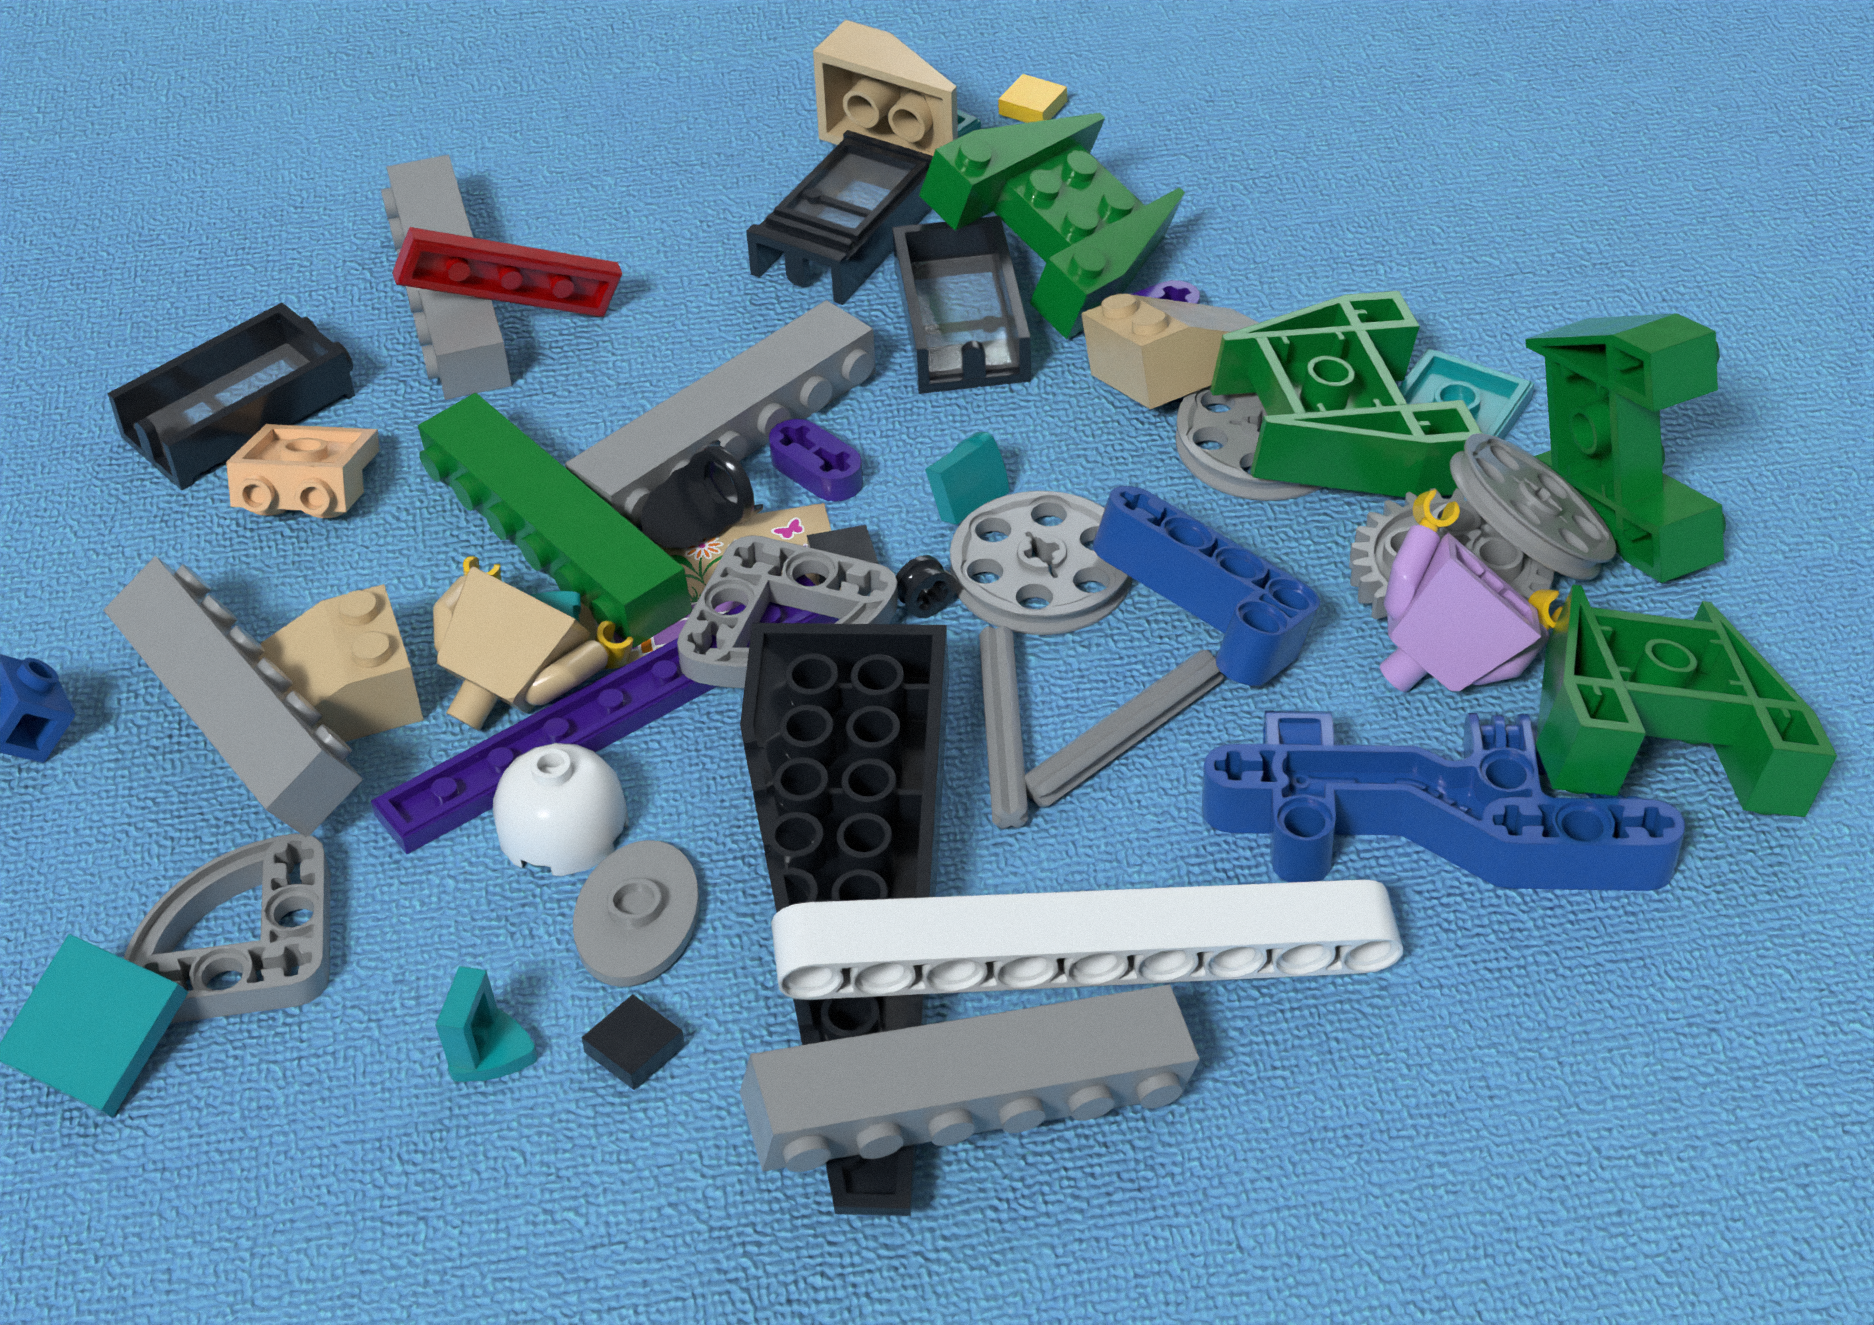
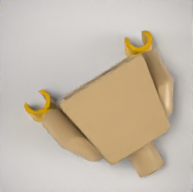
M468 556L464 559V576H460L433 606L434 647L438 652L437 664L450 674L464 681L446 714L477 731H480L498 699L524 713H528L535 705L549 703L580 685L603 668H621L626 665L630 658L633 638L630 636L622 643H611L610 641L614 636L616 626L611 621L601 622L597 628L595 640L587 641L591 633L575 618L503 582L500 564L496 563L489 572H483L479 567V558L474 556Z

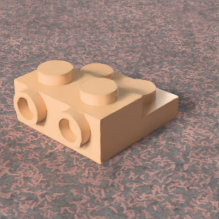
M265 424L226 462L231 507L245 508L258 515H277L287 510H302L304 513L317 518H333L344 514L364 493L362 470L379 452L378 429Z

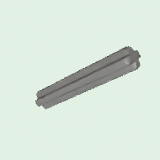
M1004 625L996 629L987 626L979 634L992 822L1001 829L1009 826L1020 828L1028 820L1026 781L1024 779L1025 769L1013 632Z
M1208 650L1198 651L1025 774L1027 797L1033 799L1039 807H1048L1222 681L1223 674L1216 666V657Z

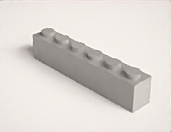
M449 155L387 166L391 187L381 189V194L397 256H399L409 227L473 237ZM405 286L419 344L422 346L421 349L428 379L440 378L445 400L471 395L475 392L481 393L512 386L504 342L492 300Z
M825 300L565 463L566 469L638 528L641 526L642 508L650 492L664 483L673 471L686 466L698 448L714 440H719L721 442L720 446L729 451L740 462L769 443L770 431L777 424L785 420L806 419L875 374L873 328ZM714 462L715 465H717V466L720 467L721 469L725 470L721 465H719V464H717L716 462Z
M154 556L103 611L265 810L303 836L311 835L363 780L345 759L352 752L351 748L326 725L321 724L319 728L315 725L322 718L319 711L296 691L292 690L288 694L287 690L293 684L291 679L267 658L263 657L261 661L258 659L265 652L263 647L241 627L236 625L233 629L231 628L238 619L214 596L209 594L206 598L204 597L211 588L201 577L184 564L175 571L157 556Z
M1169 984L753 1053L749 1056L740 1095L762 1172L786 1167L793 1172H804L818 1168L830 1159L860 1154L863 1158L876 1159L890 1155L902 1146L930 1141L938 1146H948L959 1143L974 1133L1002 1128L1007 1133H1020L1038 1126L1042 1121L1069 1116L1079 1121L1091 1120L1106 1114L1113 1108L1141 1104L1144 1108L1162 1107L1182 1095L1200 1058L1172 987Z

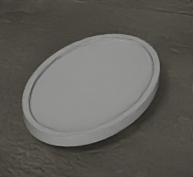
M644 840L634 842L619 848L597 865L585 881L575 905L573 934L582 964L597 980L619 987L645 983L668 969L688 945L698 920L700 900L695 872L689 860L680 850L661 841Z

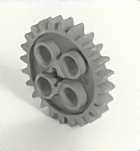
M1458 488L1453 492L1451 499H1443L1440 493L1436 492L1435 497L1430 503V512L1434 518L1439 520L1442 517L1443 510L1449 502L1456 501L1460 509L1459 517L1453 524L1438 529L1437 534L1440 540L1449 532L1527 601L1537 590L1552 589L1554 570L1532 559L1500 535L1464 499L1463 494ZM1411 492L1406 493L1404 507L1387 500L1384 502L1383 515L1369 512L1367 514L1366 526H1358L1356 528L1355 543H1351L1349 568H1351L1350 584L1351 586L1359 587L1357 599L1359 603H1373L1371 617L1374 619L1386 617L1388 614L1383 603L1393 561L1409 528L1413 525H1419L1413 516L1412 509L1417 496Z

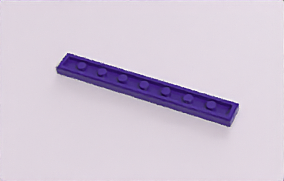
M805 574L795 580L803 586H816ZM770 602L759 623L834 624L839 621V618ZM741 604L723 615L738 614L746 606ZM712 635V644L709 649L717 648V640L714 635ZM677 638L371 800L374 815L402 850L409 854L492 809L498 782L504 771L517 757L531 749L553 743L577 744L597 752L717 686L695 682L688 679L682 673L679 664Z

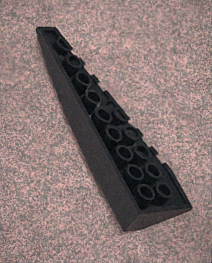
M752 623L740 728L776 913L793 904L806 902L936 897L949 688L946 625ZM929 994L812 1000L793 998L802 1045L927 1025ZM917 1144L902 1146L894 1153L876 1159L863 1158L858 1154L828 1160L825 1165L835 1214L911 1216Z

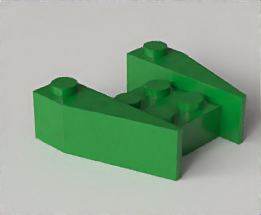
M1101 113L974 130L937 148L919 196L955 231L991 212L1001 216V220L1046 262L1029 304L1066 340L1084 330L1081 313L1101 306L1102 301L1107 297L1123 294L1164 238L1185 194L1179 187L1145 206L1090 153L1105 120Z
M1399 291L1345 294L1222 335L1210 388L1212 395L1256 392L1268 415L1263 417L1250 470L1253 478L1405 497L1408 492L1418 497L1420 494L1430 491V488H1436L1441 496L1452 495L1455 489L1458 488L1450 471V460L1455 453L1465 451L1464 444L1469 436L1483 433L1463 400L1407 404L1395 381H1404L1420 326Z
M1672 313L1587 318L1525 339L1526 348L1545 357L1551 450L1534 457L1565 479L1596 510L1609 528L1616 544V552L1621 558L1661 583L1723 561V534L1726 529V521L1722 512V504L1663 473L1662 466L1665 463V451L1661 443L1660 410L1718 390L1717 363L1720 351L1716 341V331L1680 314Z
M1572 585L1546 645L1536 747L1553 789L1566 790L1575 794L1594 793L1617 796L1644 737L1651 736L1681 740L1690 744H1713L1743 810L1753 811L1762 815L1780 814L1806 817L1837 758V754L1816 713L1711 602L1702 601L1694 620L1593 608L1590 606L1581 585Z

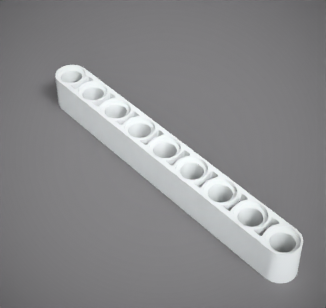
M1375 880L806 902L793 904L781 909L774 915L771 921L779 990L788 997L805 1000L1361 974L1377 972L1388 968L1403 955V945L1388 891L1384 884Z

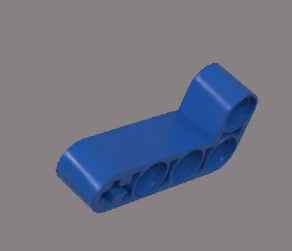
M1119 486L1110 492L1093 541L1095 553L1105 562L1224 633V638L1215 658L1216 666L1221 673L1240 684L1249 686L1262 685L1297 659L1320 606V598L1312 588L1151 492L1134 486Z

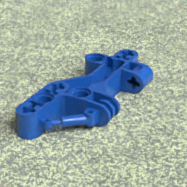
M1265 710L1263 718V744L1221 745L1211 750L1206 756L1203 769L1202 814L1205 821L1211 827L1222 832L1269 834L1270 862L1273 871L1279 878L1288 883L1317 882L1327 876L1332 863L1334 835L1403 836L1496 887L1559 890H1658L1668 885L1674 877L1685 832V821L1682 814L1674 806L1660 800L1641 799L1637 796L1624 797L1619 792L1617 796L1585 793L1590 798H1555L1545 795L1540 788L1539 775H1547L1536 747L1537 731L1532 730L1530 716L1526 713H1519L1517 715L1515 725H1505L1503 715H1492L1490 725H1480L1477 713H1467L1464 724V760L1451 761L1417 746L1335 745L1331 711Z

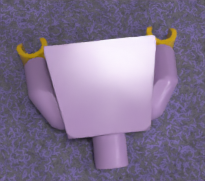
M1436 489L1420 494L1414 501L1412 507L1413 516L1419 525H1413L1409 528L1393 561L1383 603L1388 613V636L1398 648L1380 664V670L1385 678L1402 692L1410 690L1427 673L1431 674L1449 691L1453 692L1461 691L1470 684L1479 686L1520 676L1549 641L1548 630L1550 628L1554 629L1563 606L1557 608L1550 617L1549 606L1558 597L1559 591L1550 589L1537 590L1527 601L1449 532L1440 540L1437 534L1438 529L1453 524L1459 517L1460 509L1456 501L1449 502L1443 510L1442 517L1439 520L1434 518L1430 512V503L1436 495Z

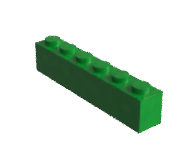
M476 392L417 425L424 450L420 451L419 456L428 475L434 481L440 482L443 480L450 486L460 503L467 510L472 511L476 509L487 519L489 526L498 538L503 541L510 539L520 548L529 565L537 571L544 569L555 579L561 591L580 593L581 602L590 609L598 625L604 621H611L616 625L614 632L624 641L627 637L631 636L633 638L632 648H635L692 612L684 567Z

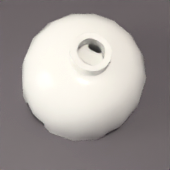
M553 743L535 747L517 757L504 771L493 798V816L503 853L514 865L523 868L524 861L534 866L551 867L553 876H564L586 871L602 862L615 851L613 842L620 835L623 827L627 828L629 822L623 790L616 772L594 751L577 744Z

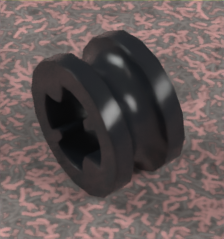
M930 555L918 556L910 560L896 575L898 599L905 603V606L913 616L918 618H927L939 613L952 600L956 590V581L953 576L943 569V566L935 557Z

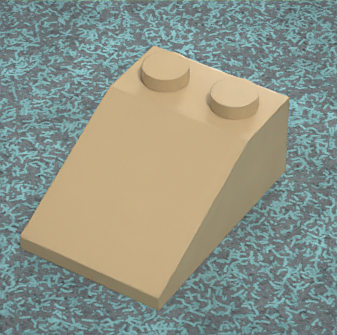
M845 20L813 50L820 140L838 145L843 140V133L846 130H850L933 156L937 148L958 138L957 86L892 33Z
M1131 294L1112 295L1104 299L1101 306L1081 313L1091 375L1149 409L1210 386L1222 335L1259 323L1231 308Z
M384 584L322 600L260 643L265 652L258 659L261 661L265 657L281 669L293 682L287 690L288 694L294 690L303 696L322 715V718L315 725L318 728L321 724L326 725L344 742L423 721L411 666Z

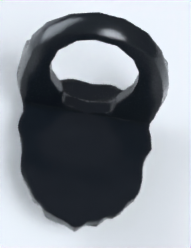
M714 440L698 448L686 466L673 471L664 483L650 492L642 508L640 524L643 534L655 544H661L664 548L668 549L688 548L704 538L716 536L728 525L746 522L763 509V504L755 505L753 489L742 465L729 451L720 446L721 442L719 440ZM714 462H716L717 464L721 465L725 470H723V469H721L720 467H718L717 465H715Z

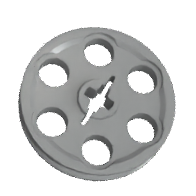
M1210 385L1186 395L1182 400L1177 413L1176 448L1186 468L1203 483L1229 495L1263 501L1297 498L1323 488L1321 486L1253 478L1251 474L1243 471L1245 467L1252 466L1263 417L1268 416L1256 392L1213 396L1210 391ZM1217 403L1226 405L1231 409L1225 412H1212L1207 410L1205 406ZM1211 440L1222 444L1223 447L1207 450L1198 447L1196 444L1201 441Z
M1477 433L1469 436L1465 441V451H1459L1451 458L1450 471L1452 477L1471 506L1500 535L1532 559L1565 576L1580 580H1590L1599 574L1601 563L1608 562L1614 557L1616 553L1614 538L1596 510L1565 479L1525 450L1501 438Z
M1027 491L994 499L974 510L962 521L953 535L950 547V574L956 581L955 593L968 610L985 622L996 627L1004 625L1017 633L1052 635L1068 633L1093 625L1110 615L1124 601L1131 588L1133 578L1105 562L1094 550L1083 546L1084 543L1094 540L1105 508L1086 498L1063 492ZM1042 516H1055L1062 519L1063 522L1055 526H1044L1036 523L1034 520ZM990 531H998L1008 536L1006 539L998 542H988L979 538L981 534ZM1032 548L1035 552V557H1032ZM1048 565H1052L1051 574H1050V572H1049V566H1048ZM980 572H991L1000 578L992 583H978L970 577ZM1096 581L1102 583L1106 588L1099 592L1090 593L1081 591L1076 586L1082 582ZM1037 597L1048 601L1050 604L1041 609H1029L1021 606L1019 602L1027 598Z

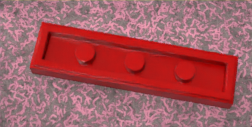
M409 227L392 272L396 285L598 317L605 316L623 274L618 262L414 227Z

